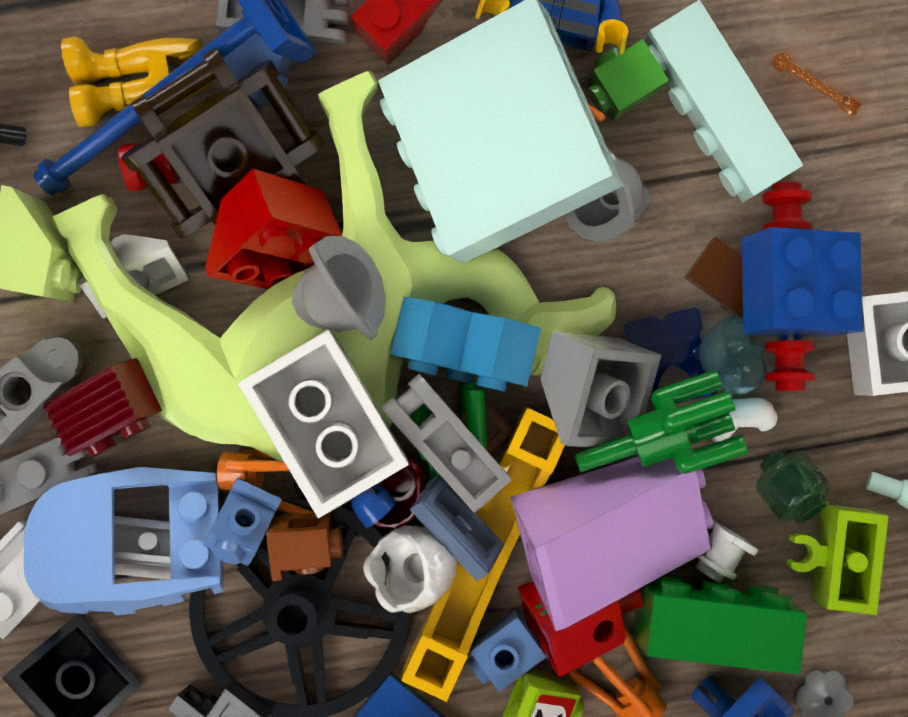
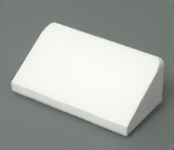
M114 516L115 574L171 579L170 522Z

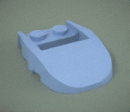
M136 467L63 482L50 488L32 508L24 532V574L32 593L42 604L59 612L87 614L89 611L113 612L116 616L136 614L138 609L156 605L168 606L184 602L185 594L211 588L214 594L224 592L223 561L212 553V549L203 546L221 510V496L217 474ZM158 485L168 486L171 579L115 584L114 490Z

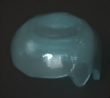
M732 315L714 325L707 332L699 347L698 355L704 372L716 369L722 383V390L725 392L729 391L732 394L744 395L764 383L765 374H767V367L763 357L765 346L754 344L749 339L748 334H743V318Z

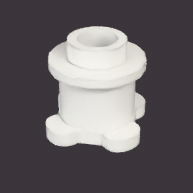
M712 519L713 530L709 535L711 550L697 557L699 561L696 568L720 583L724 576L734 580L737 575L733 571L744 554L748 552L755 556L759 549L750 544L741 535Z

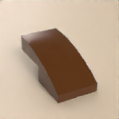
M714 237L684 278L720 303L719 307L743 324L742 256L720 239Z

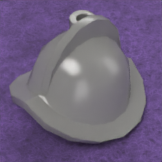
M609 148L608 151L624 186L564 215L570 229L585 241L603 243L618 239L634 227V220L639 219L641 213L645 212L650 204L651 196L647 188L643 186L638 171L624 159L615 157Z
M326 236L309 248L315 265L304 272L294 288L292 304L295 311L308 325L337 332L359 329L366 338L372 340L376 336V332L384 318L386 296L382 277L373 259L359 244L343 236Z

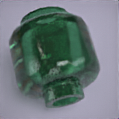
M779 450L760 464L759 468L763 473L757 480L756 490L774 515L781 521L794 520L798 525L803 524L819 514L829 504L826 496L830 490V483L806 453L799 451L786 455L783 450Z

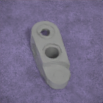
M44 337L22 356L16 355L0 368V450L14 445L47 413V411L43 410L45 403L76 385L74 381L82 374L80 371L83 367L84 355L79 344L75 341L63 337ZM22 379L27 380L31 386V396L24 404L19 401L16 395L17 384Z

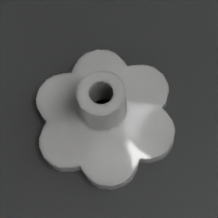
M812 670L806 676L805 685L800 687L795 695L796 704L803 709L802 717H844V713L852 708L854 702L852 693L846 689V678L842 673L835 670L827 673L820 670Z

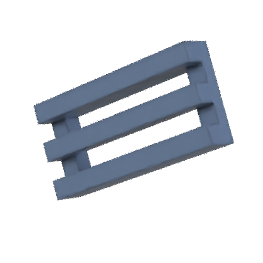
M439 474L427 482L425 485L426 489L417 497L419 500L413 503L410 511L464 569L478 581L489 574L504 543L467 506Z

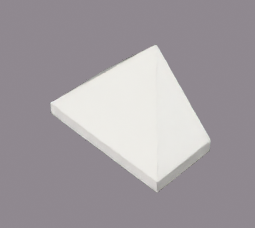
M122 234L110 242L122 263V267L137 284L153 295L160 294L189 281L185 268L167 240ZM82 275L79 279V286L101 317H107L105 310L99 306L87 279Z

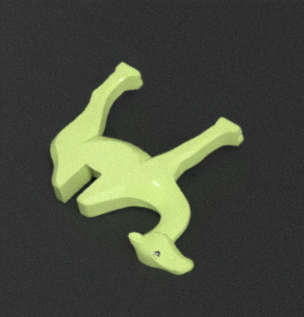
M366 71L318 94V97L329 118L330 133L339 156L344 222L342 236L359 244L373 259L382 277L386 296L385 311L376 336L372 340L366 338L359 329L343 332L332 330L390 427L393 421L381 407L392 397L395 400L398 397V387L404 358L390 355L403 297L435 301L442 304L449 300L468 298L480 304L488 315L504 317L541 328L530 376H541L553 331L598 336L613 323L616 315V300L614 293L609 288L599 287L586 298L557 302H539L519 267L497 248L463 263L443 255L434 241L410 242L402 239L386 216L381 182L366 145L362 118L366 106L378 90L377 81L373 73ZM102 194L54 215L52 220L58 233L68 241L69 253L87 279L99 306L105 310L106 316L131 358L138 359L162 408V412L156 415L187 434L202 440L219 444H238L253 447L276 460L284 461L238 383L327 331L308 325L297 315L292 304L294 288L308 269L293 274L269 288L247 307L220 338L186 313L164 302L137 284L122 267V263L109 241L111 224L117 213V206L111 197Z

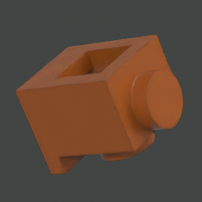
M331 512L320 518L315 513L272 518L266 533L272 581L282 580L286 570H295L296 573L303 575L320 572L324 567H331L333 558L343 557L341 528H333Z

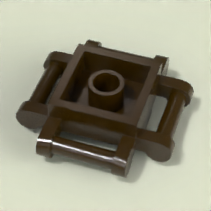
M213 48L203 55L205 61L148 98L143 94L131 102L133 109L152 134V137L133 146L122 155L121 159L130 171L136 170L173 220L171 227L179 238L191 235L211 221L215 225L221 199L252 169L306 185L294 166L320 150L324 145V141L317 130H310L277 79L279 71L272 60L262 62L237 81L217 49ZM216 77L224 87L223 91L211 95L166 127L159 117L161 113ZM259 89L262 90L295 141L285 150L282 149L248 98ZM162 153L165 155L200 206L192 210L187 208L153 161L155 157Z

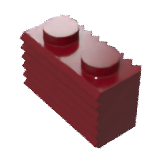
M137 358L107 367L48 401L43 407V410L48 412L47 418L53 421L52 427L57 430L56 436L61 439L60 445L65 447L64 453L72 456L86 451L89 458L117 446L114 437L119 434L125 440L151 428L148 418L162 412V408Z

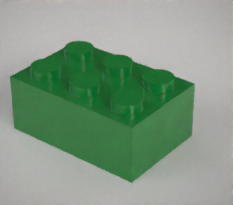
M665 574L639 588L643 607L635 611L633 637L647 657L800 675L807 613L792 604L791 597L778 594L779 589L751 584L749 585V591L745 592L731 589L730 583L725 581L720 583L714 579H701V586H694L682 583V577Z

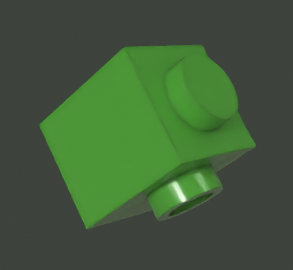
M644 39L626 49L624 54H619L617 46L594 61L597 68L592 71L588 80L591 87L587 90L597 110L602 113L607 111L614 121L661 92L669 79Z

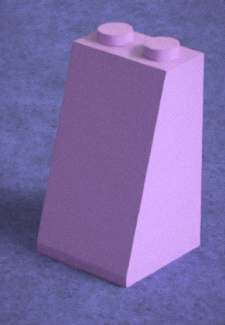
M636 457L511 496L531 578L555 631L566 629L711 550L707 530L713 528V520L707 504L701 499L700 489L706 486L702 469L683 474L677 470L673 458L643 467L640 458Z

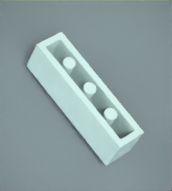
M700 0L648 32L644 41L669 79L668 85L671 89L668 91V95L674 108L679 114H687L696 128L693 134L698 146L705 155L710 156L712 154L722 170L719 172L720 180L731 196L735 197L738 195L743 203L803 166Z

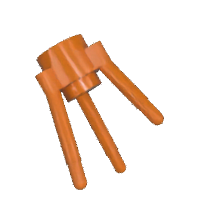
M242 448L240 452L224 451L221 454L217 467V482L221 490H231L236 478L255 487H261L265 472L290 470L284 461H264L263 459H270L272 457L257 449ZM282 500L277 508L278 511L290 515L315 513Z
M625 624L627 638L623 644L636 666L642 681L638 677L625 681L601 656L595 658L593 662L618 689L616 698L577 670L567 673L571 679L609 706L619 717H661L667 708V703L658 694L662 685L651 674Z

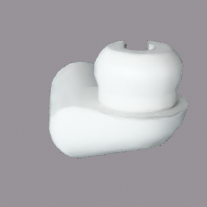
M762 398L733 399L735 411L729 413L735 430L710 439L715 443L728 439L739 427L759 428L762 432L768 431L777 423V412L769 401Z

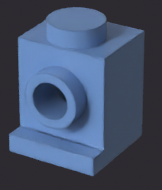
M236 478L203 546L212 549V553L226 563H242L249 566L282 499ZM236 520L239 521V522H241V523H243V524L248 525L249 527H242V526H240V525L236 522Z

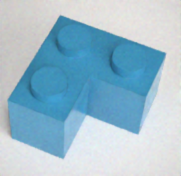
M403 297L390 355L409 359L407 369L437 375L438 367L440 366L446 368L445 378L473 384L474 376L478 375L476 385L505 392L507 382L528 386L541 328L504 317L466 311L435 301Z

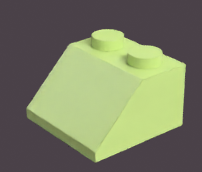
M1 185L0 289L74 303L75 294L80 293L82 290L79 286V279L83 273L69 253L68 241L58 233L52 220L54 214L45 201L13 187Z

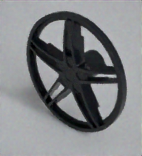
M305 497L282 499V501L314 511ZM343 505L330 511L333 528H337L340 522L349 526L343 539V557L334 558L325 579L315 573L307 575L297 573L292 575L286 570L282 580L274 581L270 585L251 562L249 566L242 563L236 564L239 567L237 570L264 600V605L210 638L205 622L204 603L206 589L190 593L189 619L191 633L205 668L224 691L232 682H235L272 712L269 715L271 717H328L355 706L374 692L387 678L404 647L409 628L410 613L404 611L392 613L384 609L336 598L331 595L330 591L348 555L347 551L356 532L363 536L374 548L384 536L374 525L366 528L357 518L355 512ZM276 510L274 516L283 515L287 513ZM236 520V522H237L240 526H242V527H249L248 525L243 524V523H241V522H239V521ZM259 546L255 555L270 569L269 554ZM384 552L381 558L389 571L390 560L386 552ZM340 609L395 621L394 628L336 621L337 611ZM260 620L263 621L267 632L217 654L214 652L213 645ZM329 634L368 639V637L391 639L382 659L366 679L350 691L326 701L322 646L324 635ZM277 641L285 644L292 684H295L298 704L276 702L255 694L234 679L222 665V662L239 655L242 657ZM312 646L318 702L314 704H309L300 648Z

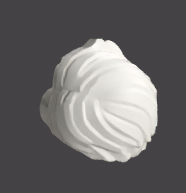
M404 525L391 530V532L379 540L378 545L364 561L363 569L366 578L375 587L376 598L383 608L392 613L399 611L413 613L435 604L450 589L456 575L457 560L426 527ZM384 552H386L390 560L387 586H385L386 568L381 558Z

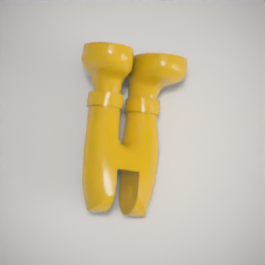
M79 37L62 39L61 51L64 65L70 79L77 85L69 89L71 109L77 125L80 128L92 127L100 121L105 112L112 108L117 112L125 109L132 101L143 95L169 74L168 65L183 64L203 48L202 40L194 38H160L140 42L122 49L104 50V54L92 52ZM149 73L145 78L127 82L110 83L109 86L96 87L89 85L109 77L115 79L124 77V75ZM209 83L199 88L187 97L196 95L197 93L209 88Z

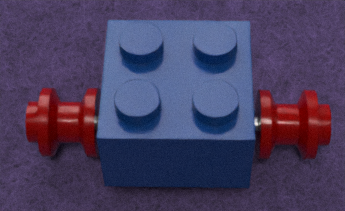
M779 182L773 184L772 191L762 195V203L772 207V221L764 224L762 231L742 237L743 334L779 336V341L764 343L765 351L775 355V370L765 374V382L775 383L776 392L805 391V382H815V373L805 369V354L815 350V342L801 340V336L835 337L863 332L861 233L813 230L812 223L802 219V206L812 201V192L803 190L800 182Z

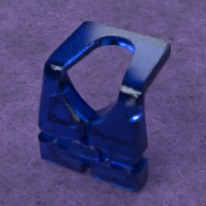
M697 308L666 313L662 320L652 316L628 321L624 324V332L628 342L662 355L649 398L650 404L653 405L651 400L652 394L657 390L660 378L670 364L681 368L690 378L706 373L704 340L700 338V330H703L700 310ZM718 390L701 395L690 400L714 396L718 394Z

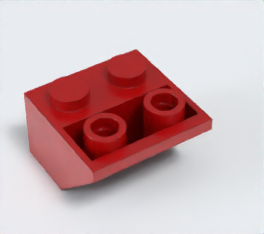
M252 169L221 199L205 267L208 277L269 289L293 274L307 269L314 263L309 252L311 246L326 236H342L325 192Z

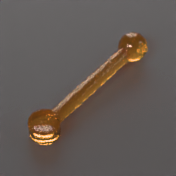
M779 53L773 58V67L777 71H787L838 103L844 112L856 115L860 109L861 104L856 99L840 94L793 64L788 54Z

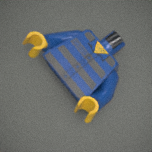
M480 0L475 18L480 20L481 15L484 13H491L497 16L524 0ZM539 0L548 11L562 45L591 52L596 41L595 50L598 53H602L603 45L605 43H612L618 46L619 54H624L629 30L625 23L622 22V10L618 0Z

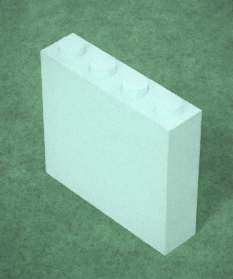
M524 0L378 80L384 98L380 100L382 111L390 124L396 125L401 138L397 142L399 154L404 163L414 170L418 180V184L414 185L415 194L421 206L431 213L436 226L431 230L432 237L443 255L466 263L624 186L551 17L539 0Z

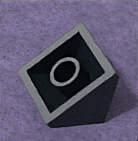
M79 614L2 678L37 717H108L143 684Z

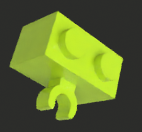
M821 504L817 540L804 533H792L789 535L790 541L805 544L807 548V554L804 559L799 561L787 559L786 565L798 572L814 570L811 600L829 610L877 615L888 515L868 509Z

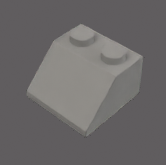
M553 331L540 380L560 442L566 446L595 447L631 435L627 420L646 413L662 355L621 338Z

